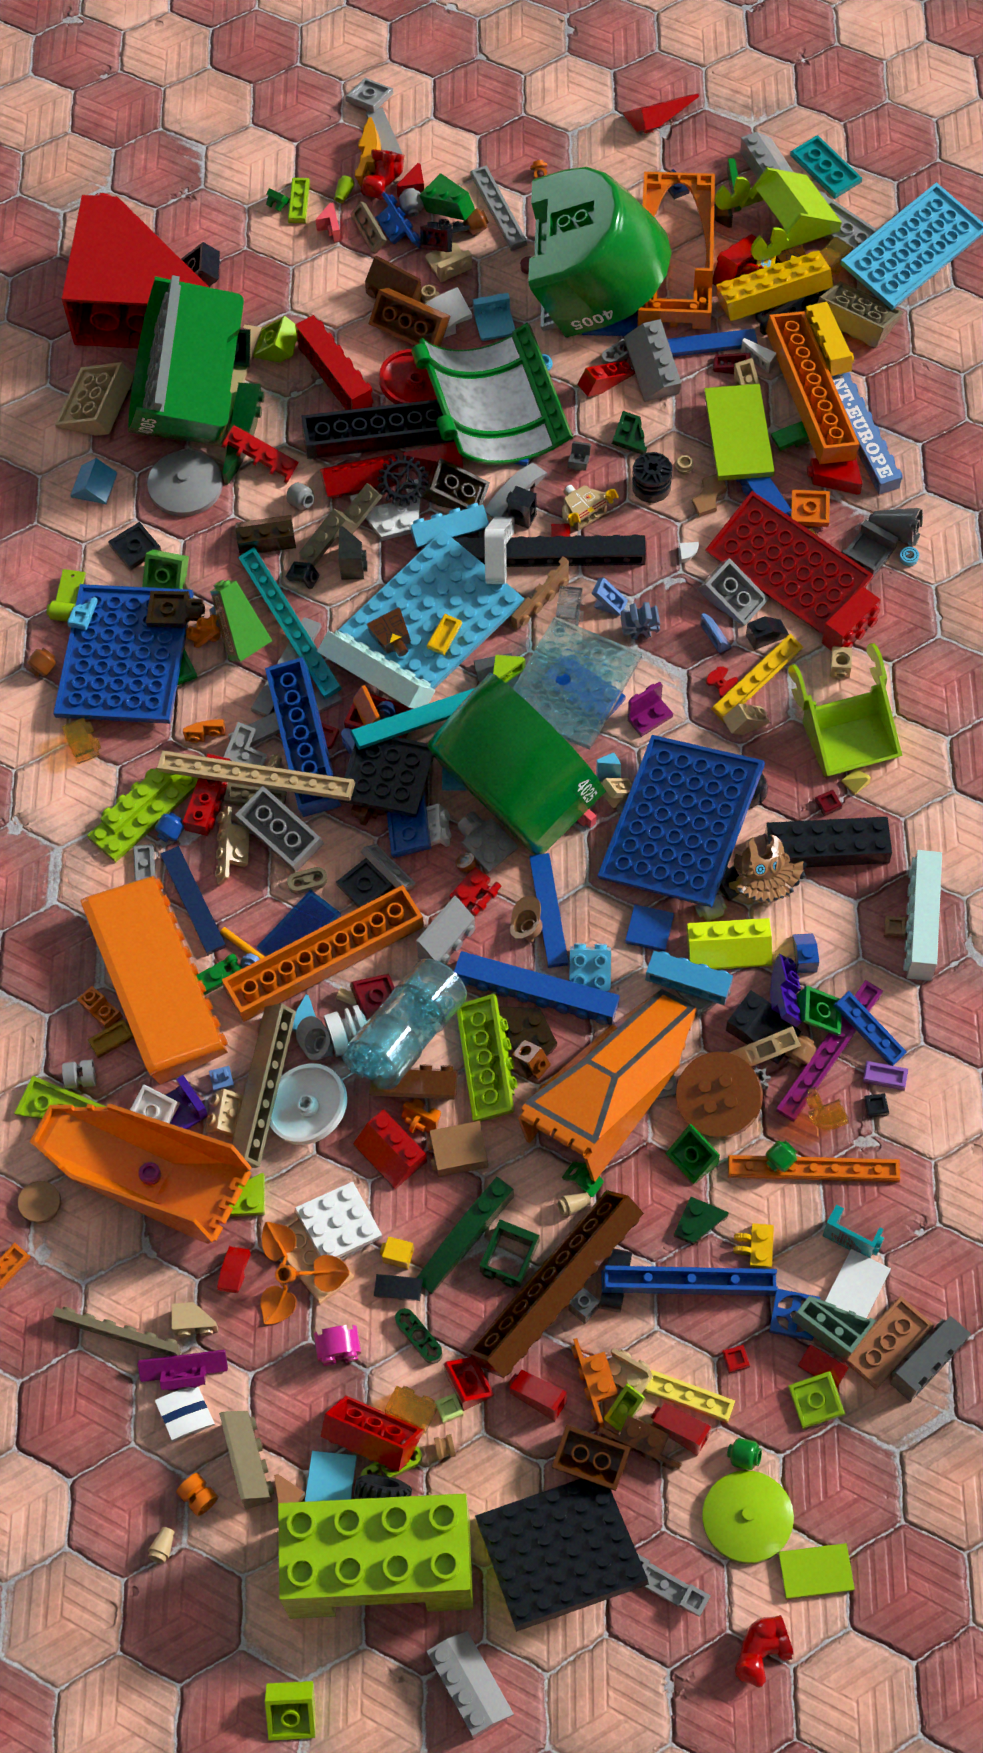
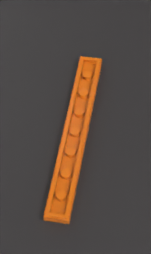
M728 1155V1178L900 1182V1159L797 1157L796 1162L786 1172H781L780 1170L774 1172L766 1164L768 1161L766 1156Z

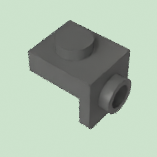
M573 441L568 468L575 471H586L590 460L591 444Z

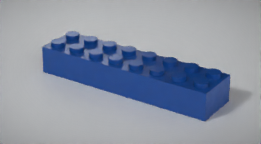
M303 657L265 668L289 770L334 777L308 666ZM295 793L298 810L303 817L342 806L338 799Z

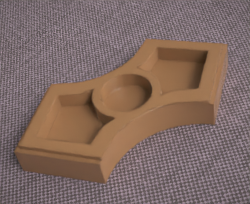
M717 474L703 478L702 492L697 497L692 498V503L699 517L716 512L717 498L727 491L724 480L718 481Z

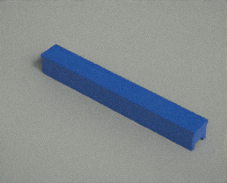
M605 1265L604 1269L601 1270L602 1293L775 1296L778 1291V1286H776L777 1269Z

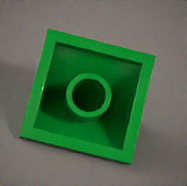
M692 1124L688 1125L665 1153L693 1184H696L718 1165L720 1154Z

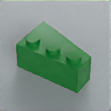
M441 173L419 195L428 213L465 221L475 210L469 193Z

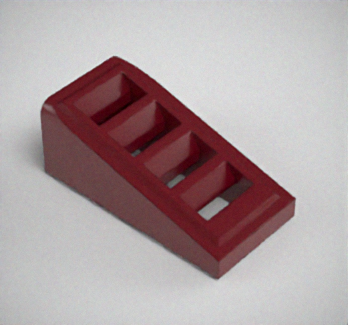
M751 353L715 355L713 372L734 374V364L750 359L752 355Z

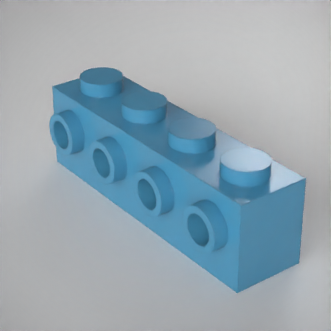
M653 951L646 971L645 981L725 1005L732 985L733 975L724 970L717 971L711 969L705 964L692 963L686 958L670 956V954L664 951Z

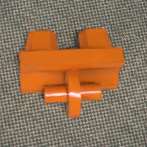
M212 614L208 618L201 617L197 620V627L190 626L186 629L187 639L194 641V647L200 648L209 640L216 642L220 639L221 629L216 626L217 615Z
M417 1098L412 1102L406 1101L404 1103L401 1118L410 1125L409 1132L414 1133L418 1129L422 1132L430 1133V1130L437 1129L441 1111L435 1108H431L429 1112L423 1110L424 1103Z

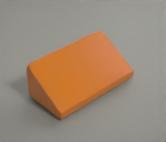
M361 686L354 696L353 702L363 724L367 725L379 721L380 716L366 686Z

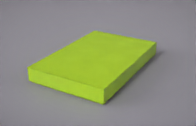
M847 1543L778 1552L786 1600L855 1590Z

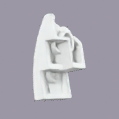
M458 287L425 303L451 316L444 338L456 334V324L472 318V313Z

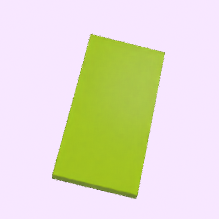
M760 384L704 388L718 481L773 477L775 471Z

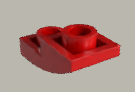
M229 1246L221 1268L217 1290L232 1293L239 1292L245 1278L244 1270L251 1256L250 1249Z

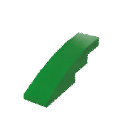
M802 421L771 433V438L779 451L795 445L797 448L810 441Z

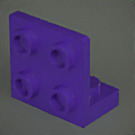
M182 1075L176 1079L178 1087L166 1096L180 1103L170 1124L189 1129L205 1119L208 1113L187 1079Z

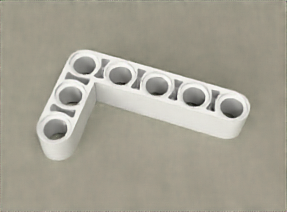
M494 517L485 528L486 584H506V544L514 534V517Z

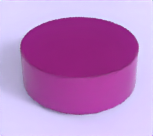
M148 1162L140 1167L139 1177L144 1184L153 1185L159 1181L161 1171L157 1164Z

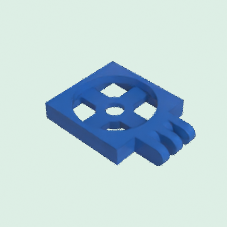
M778 1289L775 1295L769 1333L813 1342L814 1337L805 1330L796 1332L797 1324L792 1321L793 1318L790 1316L791 1312L799 1310L802 1300L806 1301L812 1295ZM787 1297L793 1298L792 1306L789 1309L778 1307V1304ZM776 1316L786 1318L789 1322L788 1330L779 1324Z

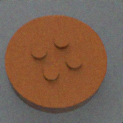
M711 1052L697 1057L684 1069L677 1084L676 1100L684 1120L688 1124H692L699 1133L712 1138H729L742 1133L756 1120L762 1106L763 1091L758 1075L746 1061L731 1053Z

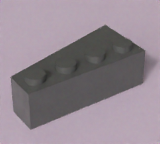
M952 1316L946 1321L942 1319L935 1326L934 1329L936 1331L932 1336L928 1334L920 1343L922 1346L917 1351L913 1350L906 1358L907 1361L902 1367L899 1365L891 1374L893 1377L891 1385L910 1402L965 1344L971 1335Z

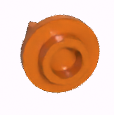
M543 160L533 162L530 169L534 170L533 177L535 179L538 177V171L543 172V176L547 175V170L545 169L548 166L547 163L543 162Z

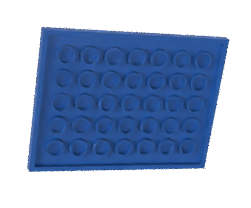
M80 584L76 606L91 601L93 597H96L98 602L87 630L71 627L53 713L55 718L170 724L186 640V629L189 622L186 623L185 628L147 627L146 619L150 591H189L190 598H193V590Z
M651 735L597 875L598 878L712 908L765 766L764 760Z

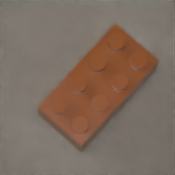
M385 288L378 291L368 324L413 345L420 344L419 339L423 338L427 342L441 347L451 316L390 288Z

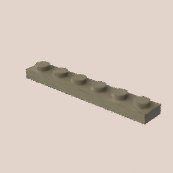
M55 1307L53 1317L57 1322L161 1354L177 1356L182 1351L177 1344L178 1342L171 1338L162 1340L151 1332L142 1334L136 1332L137 1329L131 1326L124 1325L123 1328L116 1326L115 1322L108 1319L100 1321L88 1313H83V1315L77 1314L75 1310L69 1307H63V1309Z

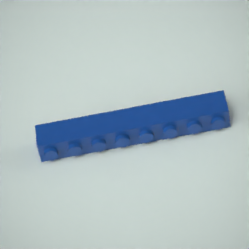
M463 951L460 952L454 970V981H457L462 986L471 985L484 992L489 990L496 992L501 997L510 996L523 1003L531 1002L541 1008H553L559 1013L574 1014L580 1019H592L601 1025L613 1024L619 1005L620 995Z

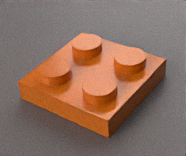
M792 490L791 518L803 526L829 527L830 491Z

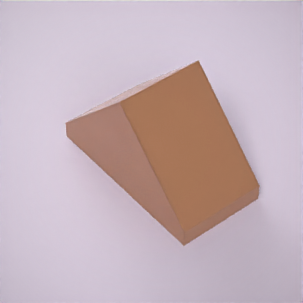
M279 1474L274 1475L278 1503L304 1501L306 1497L304 1491Z

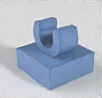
M229 1066L209 1071L214 1092L221 1089L235 1088Z

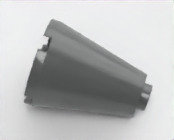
M921 508L878 510L870 514L868 521L898 537V541L910 546H916L921 534L918 533L919 528L923 525V510Z

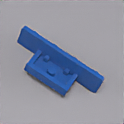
M383 192L381 195L388 204V207L375 218L387 237L395 245L407 234L411 242L420 248V236L412 230V223L405 219V212L396 205L398 201L392 194L388 195Z

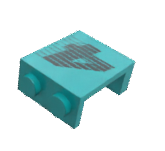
M836 1204L826 1223L823 1237L848 1250L853 1249L871 1258L872 1254L877 1256L884 1237L881 1236L884 1229L881 1227L878 1229L873 1241L839 1225L844 1208Z

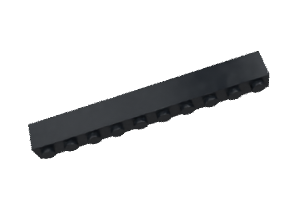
M645 535L511 537L506 544V567L560 566L559 560L562 557L569 561V566L645 565ZM485 537L455 538V541L485 565Z

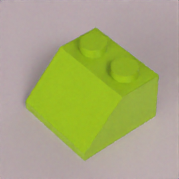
M283 316L262 327L253 357L274 362L290 359L294 354V347L297 342L295 323L286 316Z
M313 1681L267 1683L265 1709L268 1740L315 1738V1695Z

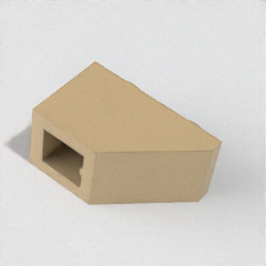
M737 704L723 717L731 734L738 735L747 734L770 723L764 708L746 704Z
M194 1302L172 1304V1331L174 1335H178L180 1338H187L191 1334L211 1336L214 1332H219L217 1323Z

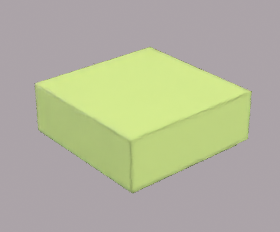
M456 1393L435 1401L443 1423L464 1415Z

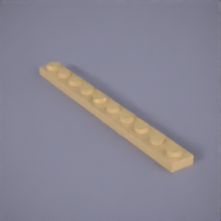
M162 751L157 767L159 772L255 787L264 786L269 789L347 801L351 800L355 786L353 779Z

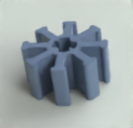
M643 602L642 607L637 608L634 603L629 605L630 611L625 609L621 611L620 619L624 636L631 634V639H638L639 634L643 633L645 638L651 637L650 631L656 633L660 631L657 606L650 608L648 602Z

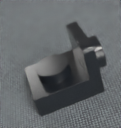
M294 561L285 577L289 581L304 582L308 589H313L320 574L312 563Z

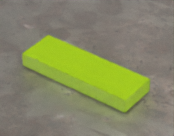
M292 178L288 223H306L310 178Z

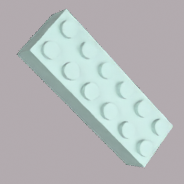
M337 630L335 633L327 631L317 650L318 653L407 707L417 708L429 704L436 691L430 687L431 683L424 679L416 678V674L407 669H401L398 663L384 659L385 656L383 654L369 650L370 647L368 645L354 641L355 638L347 633L343 634Z
M917 850L916 857H912L911 866H909L908 878H910V884H908L907 896L910 897L906 909V915L909 916L908 921H906L905 931L908 935L904 947V952H907L903 967V970L907 971V979L932 981L937 966L942 852Z

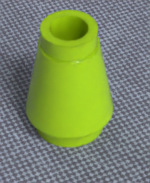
M343 175L338 179L334 197L336 202L344 203L353 190L354 180L351 177Z

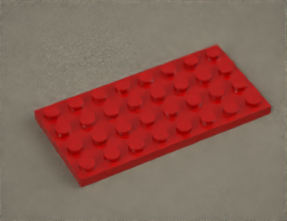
M751 491L705 549L706 553L720 563L730 558L764 594L822 635L825 623L861 587H866L874 577L872 573L754 491Z

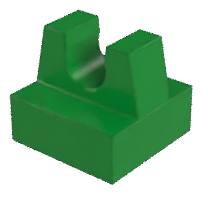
M270 188L266 194L268 195L266 205L272 207L273 203L276 202L275 209L281 211L284 205H288L290 198Z

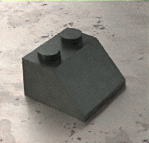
M339 526L338 560L341 580L364 579V572H368L366 550H363L362 542L343 526Z

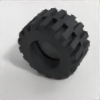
M364 1475L356 1479L353 1499L406 1497L412 1495V1488L396 1478L383 1475Z

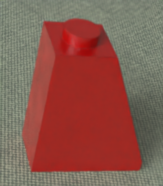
M811 458L810 466H807V475L811 477L813 485L855 495L861 494L862 479L857 458L852 461L819 464L817 458Z
M522 1369L518 1375L515 1373L509 1381L510 1394L554 1422L567 1404L566 1391Z
M664 1403L661 1408L657 1406L651 1416L654 1419L652 1426L669 1433L670 1439L698 1456L710 1436L712 1428L710 1425L667 1403Z

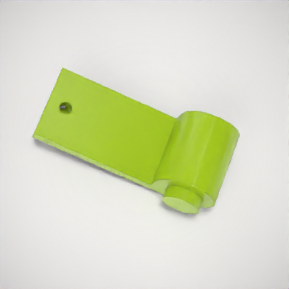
M63 569L56 601H52L51 604L47 605L46 614L50 620L68 622L72 609L76 606L79 586L84 584L85 572Z

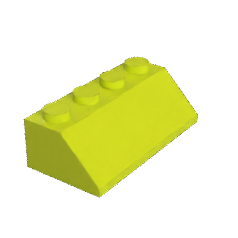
M770 918L687 923L689 961L692 963L705 964L714 970L772 966L773 964Z

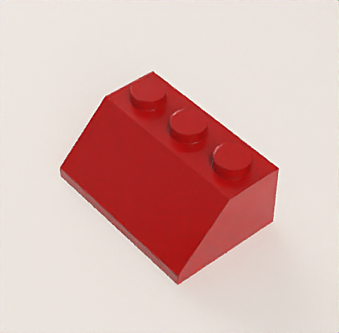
M384 1109L366 1124L353 1143L359 1152L394 1189L398 1188L427 1162L426 1153Z

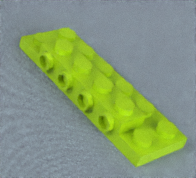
M153 768L149 769L145 774L144 780L135 782L131 786V791L126 796L123 794L118 797L113 808L108 807L102 812V817L100 818L102 822L87 835L88 839L116 863L154 829L163 814L172 812L194 792L198 778L159 772L157 768L155 770Z
M491 994L456 1005L473 1121L483 1122L514 1113L512 1096L515 1095L514 1089L517 1088V1081L511 1073V1070L514 1069V1062L509 1057L508 1050H511V1043L505 1035V1031L508 1030V1023L499 1014L497 996Z

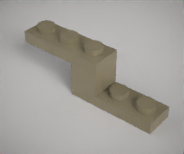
M366 483L344 513L336 509L329 513L299 554L315 566L334 540L339 537V526H343L353 534L381 499L382 495L370 484Z

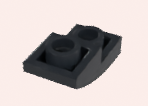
M376 1274L374 1296L420 1301L423 1279Z

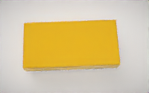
M444 614L426 645L427 648L445 655L462 626V621Z

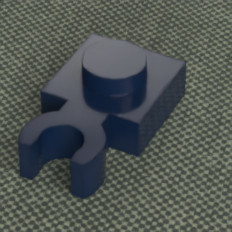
M680 183L674 184L668 189L673 199L690 193V190Z

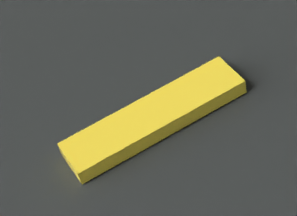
M651 1370L653 1377L645 1388V1393L728 1423L735 1404L734 1400Z

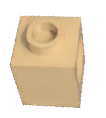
M832 647L830 677L839 679L849 678L852 667V648Z

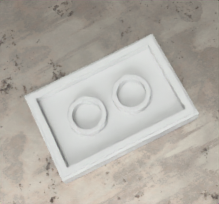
M851 1249L825 1302L834 1304L837 1308L848 1312L849 1310L853 1311L856 1315L867 1318L891 1268Z

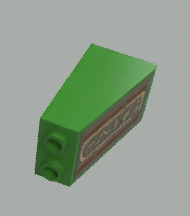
M221 580L213 585L215 588L210 593L230 661L241 662L272 642L237 581Z

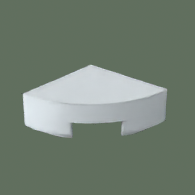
M699 542L680 543L681 563L689 561L698 552Z

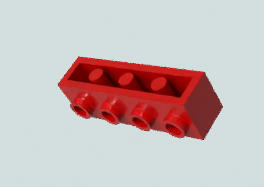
M208 753L206 756L208 758L230 761L229 758L216 756ZM198 778L183 819L185 831L208 836L210 829L213 830L215 826L216 812H220L221 798L226 793L227 782Z

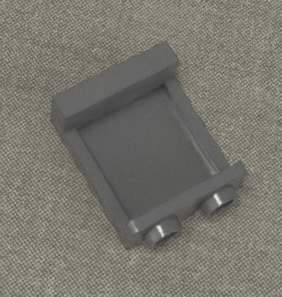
M865 520L859 534L846 550L843 549L841 553L865 568L875 577L896 549L898 537Z

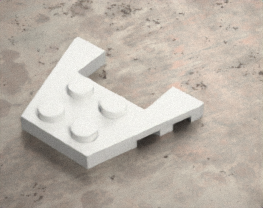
M406 489V492L409 494L415 489ZM358 494L350 495L351 502ZM415 496L417 503H413L410 500V506L406 505V501H403L402 507L399 506V501H396L395 505L391 502L375 506L367 515L366 520L382 541L411 534L410 525L413 524L414 520L419 519L420 498Z

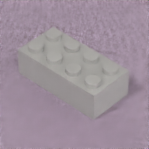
M264 786L235 814L247 829L295 872H298L324 844L322 839Z

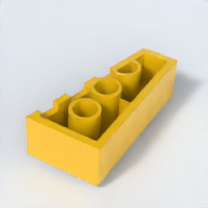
M822 302L806 306V317L831 376L851 372L854 356L846 344L828 303Z

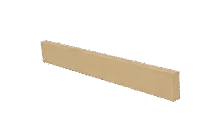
M244 324L243 328L251 329V365L262 327ZM233 366L230 389L232 397L227 426L217 443L204 444L222 446L233 416L238 382H245L249 367Z

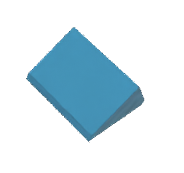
M97 458L81 465L70 495L71 498L107 504L117 472Z

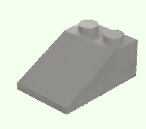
M730 558L721 562L697 588L711 604L743 626L769 600Z

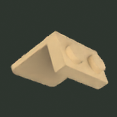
M452 243V252L435 250L425 256L427 263L440 282L472 269V254L469 250L462 252L457 243Z

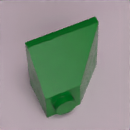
M805 986L796 994L802 1022L837 1036L841 1034V1014L833 1006L840 998L809 986Z

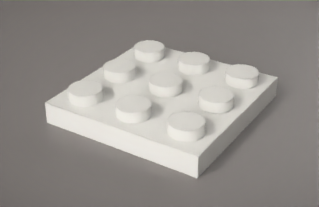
M350 1182L295 1207V1212L319 1256L333 1255L340 1258L382 1238V1234L354 1182Z

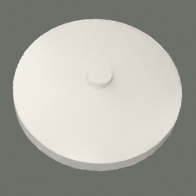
M314 1063L303 1064L286 1072L280 1079L270 1121L271 1129L281 1139L295 1145L315 1143L328 1136L342 1120L347 1106V1091L342 1079L329 1067Z

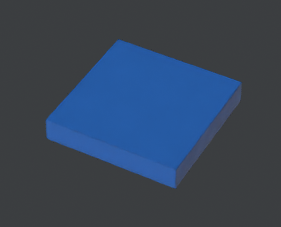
M634 904L625 943L665 952L674 913Z

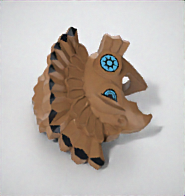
M772 834L770 835L772 841L767 845V852L762 856L758 855L754 837L746 841L742 856L735 854L734 867L740 870L742 875L738 876L736 881L729 883V888L759 903L763 901L766 903L775 902L778 899L790 897V893L794 892L793 887L799 885V879H804L806 876L803 870L807 864L804 861L795 864L789 863L790 858L784 852L781 840Z

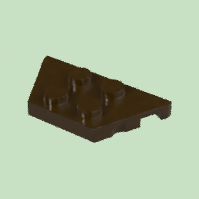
M498 1007L500 1016L505 1018L508 1023V1030L505 1031V1034L509 1038L514 1051L524 1040L541 1047L546 1057L557 1047V1041L540 1008ZM531 1048L523 1049L521 1055H528L531 1052ZM519 1060L527 1079L530 1078L533 1073L528 1064Z

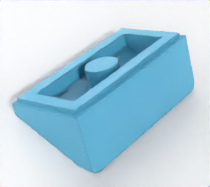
M615 753L597 759L596 776L600 782H603L605 778H620L621 763Z

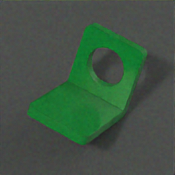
M572 1162L562 1176L563 1180L576 1182L590 1197H594L604 1183L600 1176L595 1182L592 1181L586 1163ZM575 1168H578L577 1171H576L573 1175L570 1176L571 1172H572Z

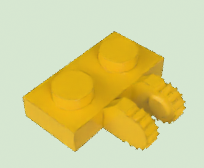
M752 1223L751 1235L748 1233L734 1234L735 1241L751 1242V1248L747 1246L733 1247L735 1254L750 1255V1268H772L774 1225Z

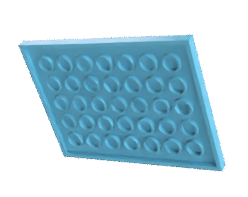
M442 530L338 631L353 636L355 638L354 641L368 645L370 647L369 650L383 654L385 656L384 659L398 663L401 669L416 674V678L431 683L430 687L435 689L508 619L525 599L507 583L486 584L485 565ZM398 607L401 610L411 642L406 644L408 653L401 657L395 651L387 654L371 636L367 627V623ZM444 614L461 620L462 626L446 654L441 655L428 649L426 645Z

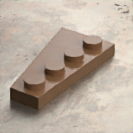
M565 557L559 560L560 566L556 570L552 569L547 574L546 582L543 585L539 583L532 594V598L527 597L512 614V627L516 630L521 626H525L535 613L538 614L542 610L545 603L552 601L556 593L568 585L569 561Z

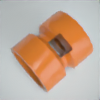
M194 1473L178 1487L176 1493L184 1502H189L188 1507L198 1517L207 1512L217 1502L219 1496L211 1487H206L207 1482L199 1473Z

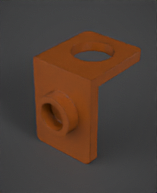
M526 1040L512 1054L514 1058L527 1063L537 1079H540L551 1065L542 1048ZM531 1048V1052L528 1055H521L523 1049Z

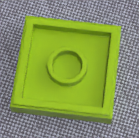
M830 1371L788 1385L803 1429L846 1415Z

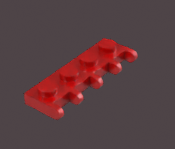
M233 425L221 446L225 448L228 444L238 450L236 454L238 457H240L241 453H244L253 458L254 462L252 465L254 466L258 462L271 469L270 475H273L274 471L285 477L284 483L286 484L299 463Z

